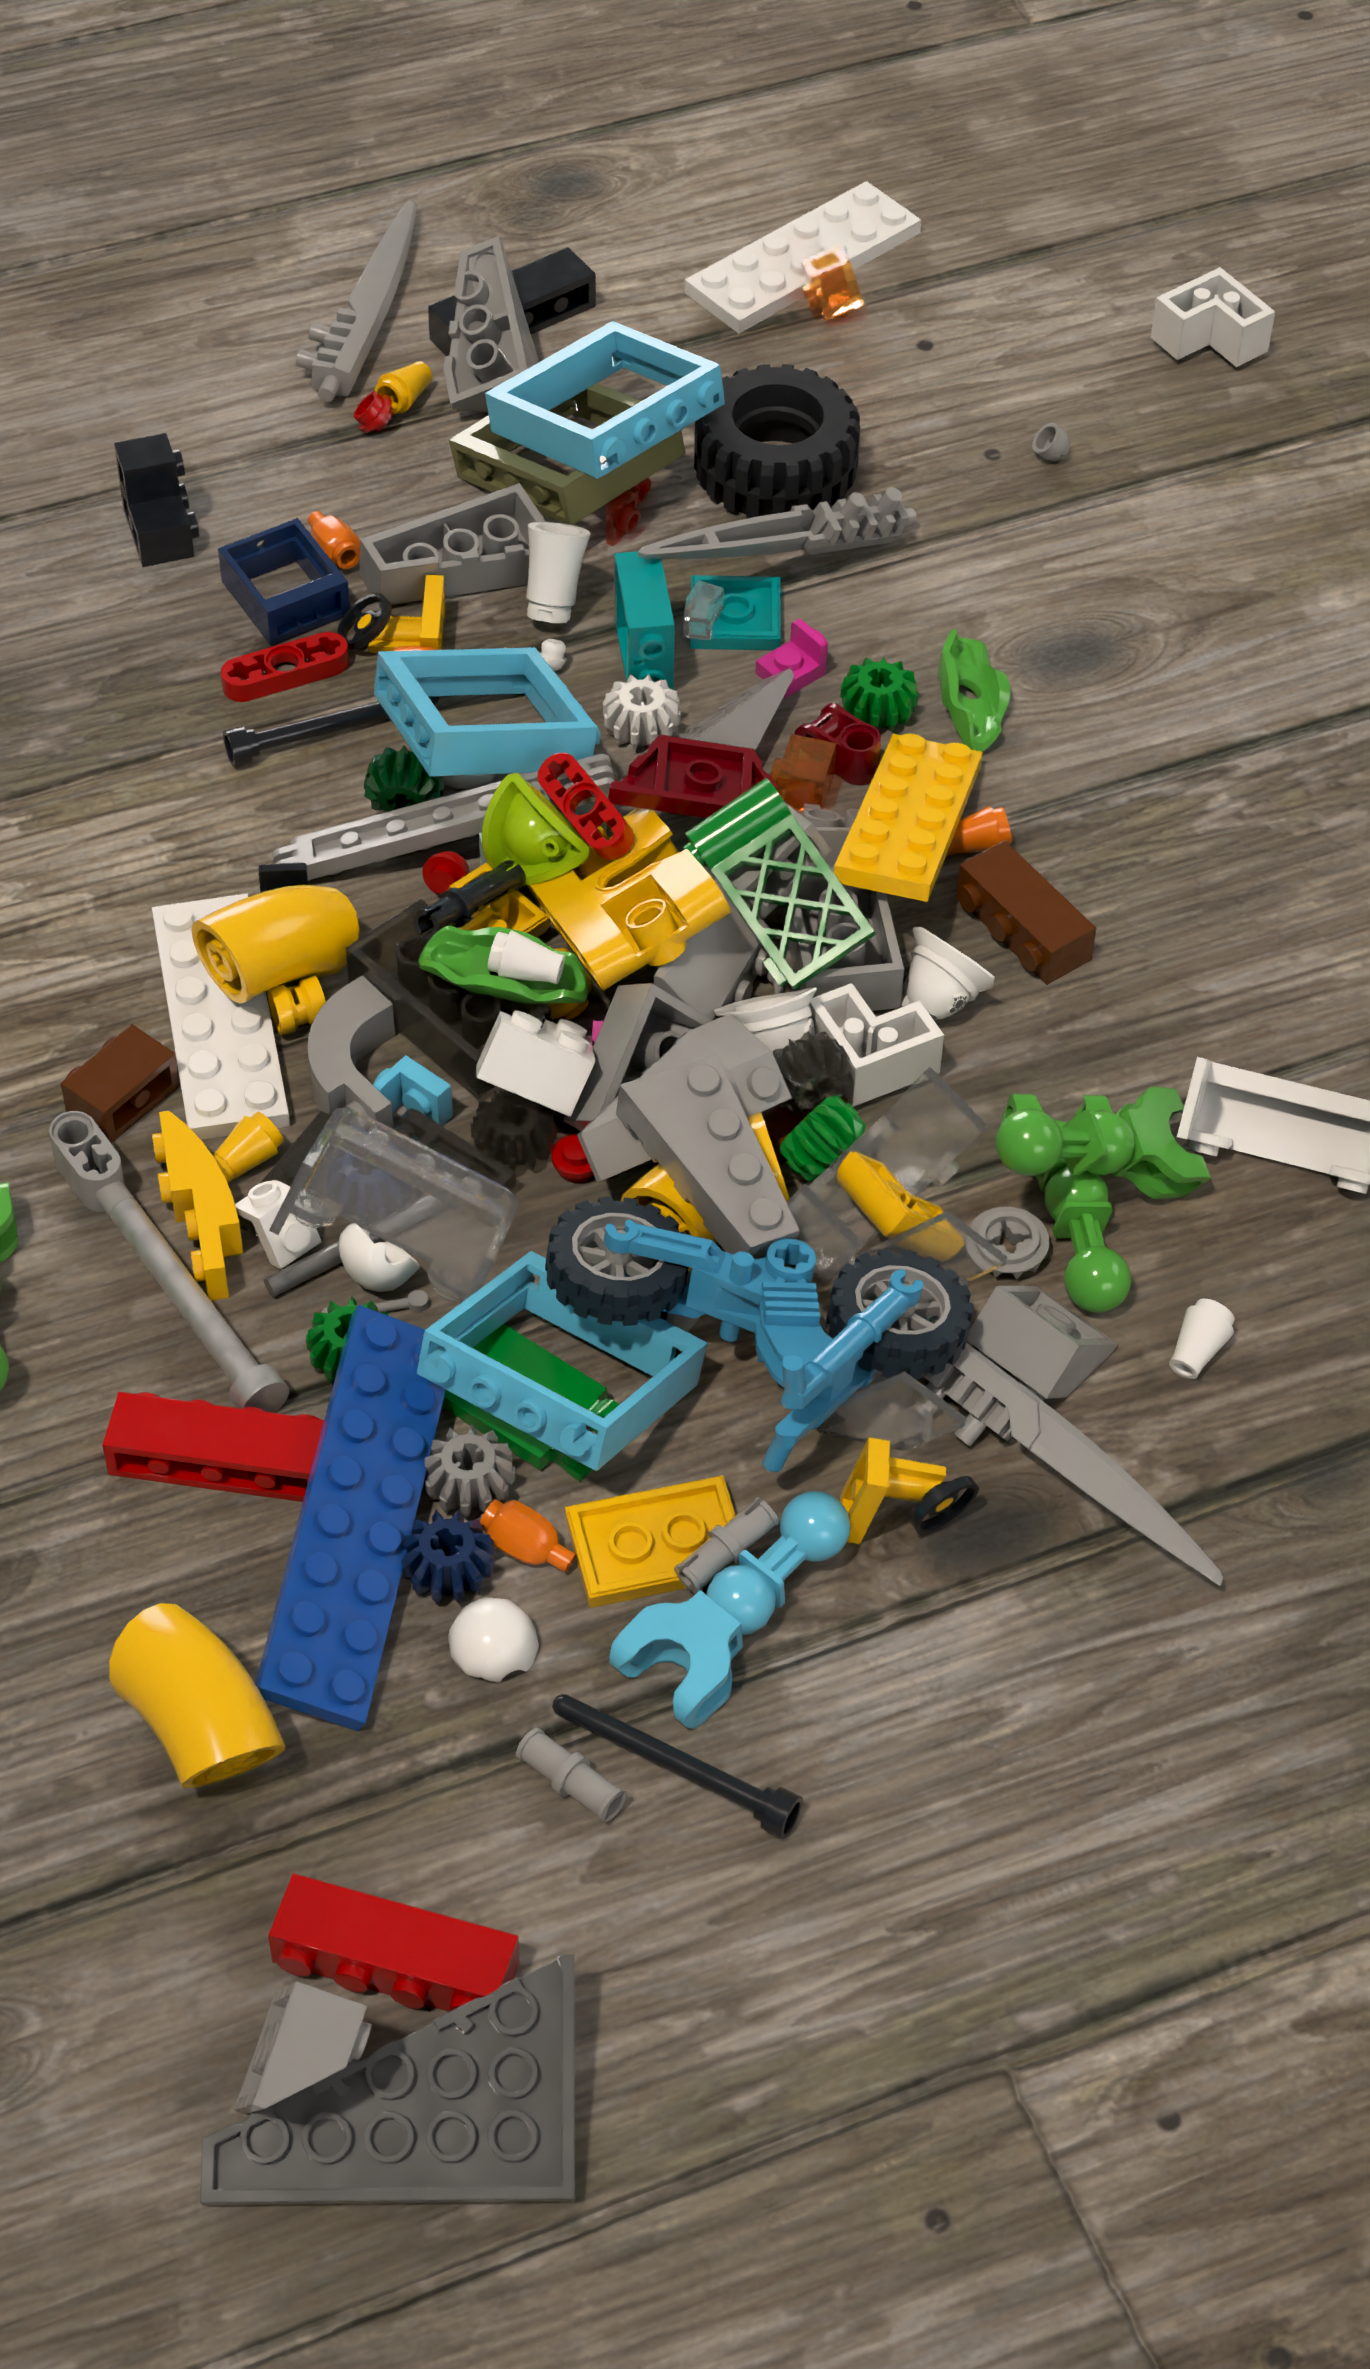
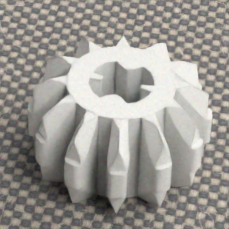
M649 674L643 680H637L630 675L626 683L614 682L611 692L605 695V700L603 701L604 726L607 734L614 735L617 745L629 742L635 751L640 745L649 746L659 735L672 736L673 732L678 731L681 716L679 698L677 697V691L669 689L666 680L653 682Z

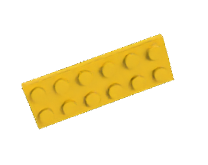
M892 734L834 865L833 873L840 883L928 902L979 773L983 752L971 750L968 746L961 743L942 744L927 741L916 734Z

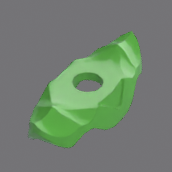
M951 629L943 646L938 667L942 703L950 711L953 725L957 729L962 743L971 750L983 752L997 739L1002 731L1001 721L1010 700V684L1007 675L1003 671L991 667L988 661L987 646L983 642L960 637L957 635V630ZM959 685L970 688L976 694L977 699H970L962 695L958 690Z
M446 926L432 936L419 958V967L473 993L490 995L523 1004L585 1003L588 997L587 977L582 963L574 953L555 950L547 946L539 938L514 929L487 927L469 931ZM513 930L555 953L565 955V964L559 983L513 980L490 975L488 959L496 934L498 932L509 934Z

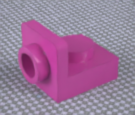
M799 618L791 623V638L789 642L756 660L755 674L763 680L791 668L794 678L784 695V698L826 675L828 643L818 630L811 628Z

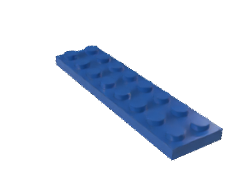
M358 1305L350 1319L255 1683L264 1700L359 1731L366 1724L403 1570L401 1561L407 1553V1550L402 1548L404 1536L411 1535L427 1470L425 1467V1457L431 1454L432 1440L435 1437L446 1389L416 1374L425 1329Z

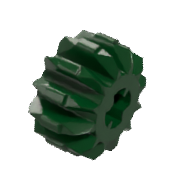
M404 745L400 751L385 747L383 753L373 755L372 761L368 764L364 781V796L371 800V809L389 812L442 797L445 779L444 776H429L414 752L408 751Z

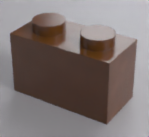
M133 1024L128 1026L118 1036L107 1040L100 1051L83 1065L72 1069L65 1080L61 1082L66 1112L80 1111L88 1114L110 1143L114 1142L180 1086L176 1054Z

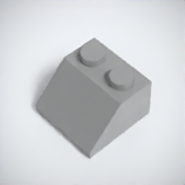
M996 1286L970 1328L967 1338L970 1344L979 1349V1353L1003 1370L1005 1368L1016 1376L1021 1385L1042 1401L1045 1398L1067 1397L1114 1352L1118 1345L1114 1340L1038 1286Z

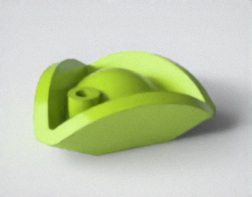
M518 773L508 774L503 779L489 802L482 826V847L489 866L494 869L506 860L515 861L514 865L505 871L519 864L525 873L524 885H532L561 876L588 859L590 848L575 827L538 789Z

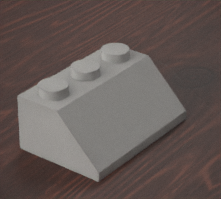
M716 878L714 881L727 900L732 913L686 940L687 945L684 952L674 961L661 965L654 975V985L711 1020L719 1018L714 1014L713 1010L730 1003L750 999L753 982L758 975L763 977L768 970L764 966L763 961L770 957ZM743 899L752 912L753 908ZM759 916L758 922L761 926L769 929L768 925Z
M652 983L618 985L593 1046L595 1064L571 1117L565 1115L563 1121L582 1131L619 1095L621 1084L639 1079L642 1073L652 1063L658 1061L685 1032L713 1020Z
M298 1981L276 1991L246 2072L234 2111L247 2114L265 2109L346 2068L352 2059L359 2060L371 2029V2024L362 2021L367 2006Z

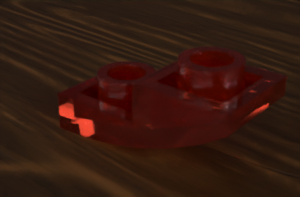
M649 477L607 503L606 544L614 546L625 534H631L636 529L640 520L638 503H641L649 493L651 487Z

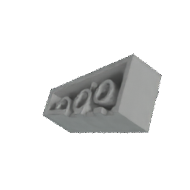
M518 483L360 539V577L371 594H382L391 605L424 600L426 575H444L445 597L528 585V524L546 521L521 484ZM377 602L379 606H383L382 602Z
M717 1053L620 1085L616 1109L617 1117L626 1128H632L643 1142L642 1148L653 1162L656 1163L658 1161L672 1178L674 1188L684 1201L687 1202L689 1200L704 1218L703 1224L725 1252L735 1254L743 1251L750 1253L754 1259H760L767 1256L768 1248L774 1242L781 1239H798L800 1230Z

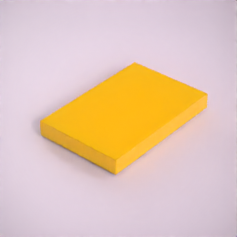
M721 1475L566 1506L565 1519L574 1553L577 1554L576 1560L589 1608L686 1589V1586L676 1575L674 1567L678 1563H682L709 1539L708 1532L716 1525L725 1526L736 1516L724 1476Z

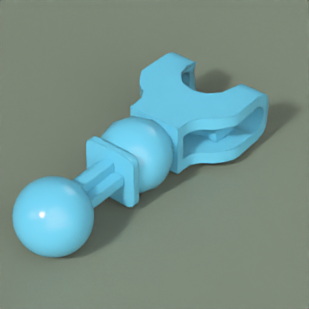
M809 1491L793 1498L787 1504L781 1516V1537L759 1559L747 1550H743L738 1555L739 1565L728 1566L715 1574L706 1594L699 1590L691 1599L683 1603L665 1602L645 1607L620 1632L612 1643L609 1657L610 1664L627 1677H637L656 1663L673 1662L684 1667L688 1674L674 1692V1718L690 1729H694L705 1722L730 1697L732 1688L731 1661L743 1648L742 1635L753 1634L766 1626L775 1607L781 1608L785 1604L783 1581L804 1560L811 1562L828 1560L837 1555L846 1545L850 1535V1518L844 1505L833 1495L821 1491Z

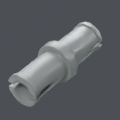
M755 1497L746 1508L725 1526L716 1525L708 1532L709 1539L682 1563H678L674 1567L676 1575L690 1591L692 1590L694 1594L699 1590L702 1591L713 1580L715 1574L727 1568L730 1564L739 1565L738 1555L743 1550H748L767 1532L779 1525L777 1515L764 1500L761 1501L759 1497Z
M538 1728L530 1730L518 1745L516 1757L552 1782V1789L560 1796H572L598 1815V1818L604 1822L614 1818L622 1808L626 1799V1792L590 1767V1760L580 1752L570 1753Z

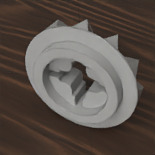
M1015 1207L992 1208L979 1214L969 1226L967 1253L975 1257L977 1268L987 1267L991 1269L995 1278L1001 1273H1012L1018 1279L1024 1271L1036 1272L1041 1261L1046 1259L1048 1255L1050 1241L1046 1227L1035 1215L1023 1209ZM1002 1232H1004L1006 1238H1009L1011 1244L1016 1245L1014 1253L1006 1251L1004 1245H999Z

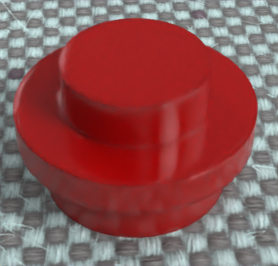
M376 391L368 394L359 403L353 415V418L359 422L358 428L364 433L372 430L377 432L384 428L393 414L390 410L392 400L387 395L380 396Z
M443 851L428 858L422 870L424 882L437 895L448 890L450 885L469 874V866L465 859L452 851Z
M577 1134L566 1136L554 1145L552 1149V1164L563 1179L573 1183H581L594 1176Z

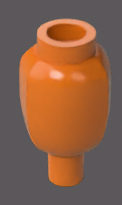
M320 511L312 512L308 517V524L312 528V537L337 568L350 569L354 567L360 560V539L356 533L338 517L332 515L324 516Z
M494 1499L481 1517L480 1523L483 1525V1530L490 1535L494 1547L515 1560L527 1565H540L548 1562L566 1573L576 1558L577 1554L559 1544L557 1532L553 1525L537 1511L519 1501L511 1500L504 1504Z

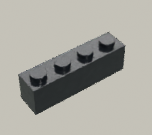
M569 247L512 270L530 334L596 307V273ZM454 295L428 306L429 338L446 356H449L452 340L448 334L450 321L455 319L457 299Z

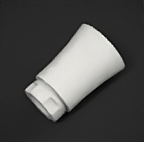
M533 522L528 524L529 576L526 598L529 600L527 610L529 618L550 623H567V620H570L571 606L575 604L578 579L583 556L591 534L590 531L581 527L554 522Z

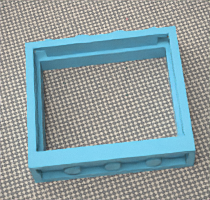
M614 321L485 393L491 432L596 479L725 404L720 364ZM622 368L667 386L593 430L549 411ZM600 456L606 457L607 461L601 464Z
M536 648L378 652L374 695L429 776L530 773L539 771L541 764L553 754L568 753L576 760L593 756L595 744H600L598 726L594 724L584 711L582 705L577 702L567 689V686L563 684ZM524 693L546 723L448 726L428 696Z
M530 1251L424 1331L416 1374L591 1469L598 1471L698 1385L708 1343L661 1318L650 1322L645 1318L638 1320V1325L623 1326L622 1321H612V1325L597 1323L598 1318L590 1315L586 1319L573 1313L574 1307L570 1304L564 1306L557 1300L556 1289L550 1290L546 1280V1258ZM533 1274L540 1277L539 1285L534 1283L535 1276ZM524 1308L653 1377L607 1416L602 1418L473 1349V1347ZM677 1349H679L680 1351H682L681 1354H679L677 1357H675V1354H676V1350H677ZM586 1425L596 1429L598 1434L596 1435L586 1430Z

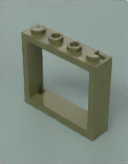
M596 383L549 411L562 417L574 414L602 425L642 400ZM489 415L449 439L458 478L491 492L520 483L541 514L568 525H574L686 454L682 430L596 479L578 470L566 476L509 452L520 444L491 432ZM600 456L601 464L607 461L606 457Z

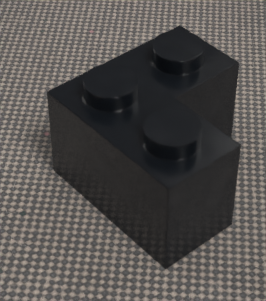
M167 433L115 442L114 447L123 511L142 568L194 557L192 539L199 538V529L194 511L186 512V509H189L187 491L184 483H179L178 480L179 476L185 475V467L180 449L172 450Z

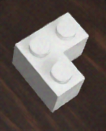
M1220 267L1156 297L1150 338L1177 360L1210 345L1234 366L1238 367L1268 352L1275 311Z
M852 983L811 999L809 1005L812 1014L809 1016V1019H812L814 1022L815 1031L814 1043L811 1047L852 1107L940 1073L944 1034L920 1000L876 1017Z
M500 1011L477 1062L476 1077L571 1117L595 1064L592 1039L586 1037L587 1030L565 1019H560L558 1024L545 1020L541 1028L542 1022L527 1013L514 1011L511 1016Z

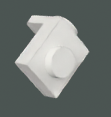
M266 1181L254 1186L249 1191L247 1197L235 1204L238 1215L253 1223L270 1264L279 1269L284 1268L322 1242L301 1192L280 1181Z

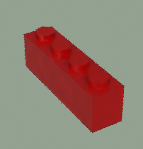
M118 1392L102 1446L108 1475L303 1502L324 1420L308 1414L293 1416L271 1413L257 1407L234 1408L214 1405L199 1399L184 1401L162 1398L149 1392L138 1394Z
M292 1873L268 1934L272 1962L277 1963L280 1968L290 1974L306 1977L313 1973L334 1979L339 1986L349 1991L361 1993L369 1989L391 1995L396 2002L406 2007L417 2009L426 2005L447 2011L448 2013L478 1997L482 1998L498 1990L501 1985L513 1980L520 1963L518 1935Z

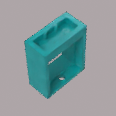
M638 551L614 553V621L625 680L627 682L630 675L637 680H643L649 674L653 682L666 680L669 689L674 690L675 623L662 559L638 557Z

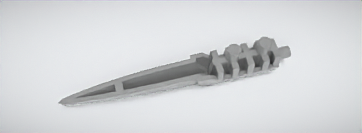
M412 200L406 202L375 249L355 290H352L348 298L350 309L339 308L337 321H333L330 327L316 323L311 324L309 340L324 343V348L320 347L318 354L301 349L297 353L296 366L312 370L311 388L317 389L319 398L325 402L332 401L335 396H349L388 313L403 272L411 242L417 208L416 202Z
M887 488L883 496L882 494L873 495L868 503L862 494L854 492L851 493L847 501L846 499L837 500L832 508H830L828 502H820L814 510L807 504L792 506L790 512L742 519L680 534L642 547L638 551V557L645 559L726 558L806 550L810 555L892 543L902 536L905 526H911L916 523L917 515L913 508L905 509L900 501L902 494L897 488Z
M966 1343L964 1350H961L960 1358L953 1365L947 1363L943 1372L934 1376L930 1372L923 1374V1377L929 1383L913 1403L931 1415L946 1395L970 1412L954 1433L971 1447L986 1426L1007 1442L1012 1437L1015 1438L1050 1467L1138 1532L1217 1585H1221L1223 1576L1220 1570L1141 1485L1074 1425L968 1343Z

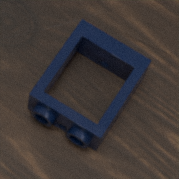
M298 518L218 548L222 583L270 646L340 619L350 608L347 579ZM260 541H263L261 545L257 546ZM295 561L311 580V582L268 599H264L250 581L251 578Z

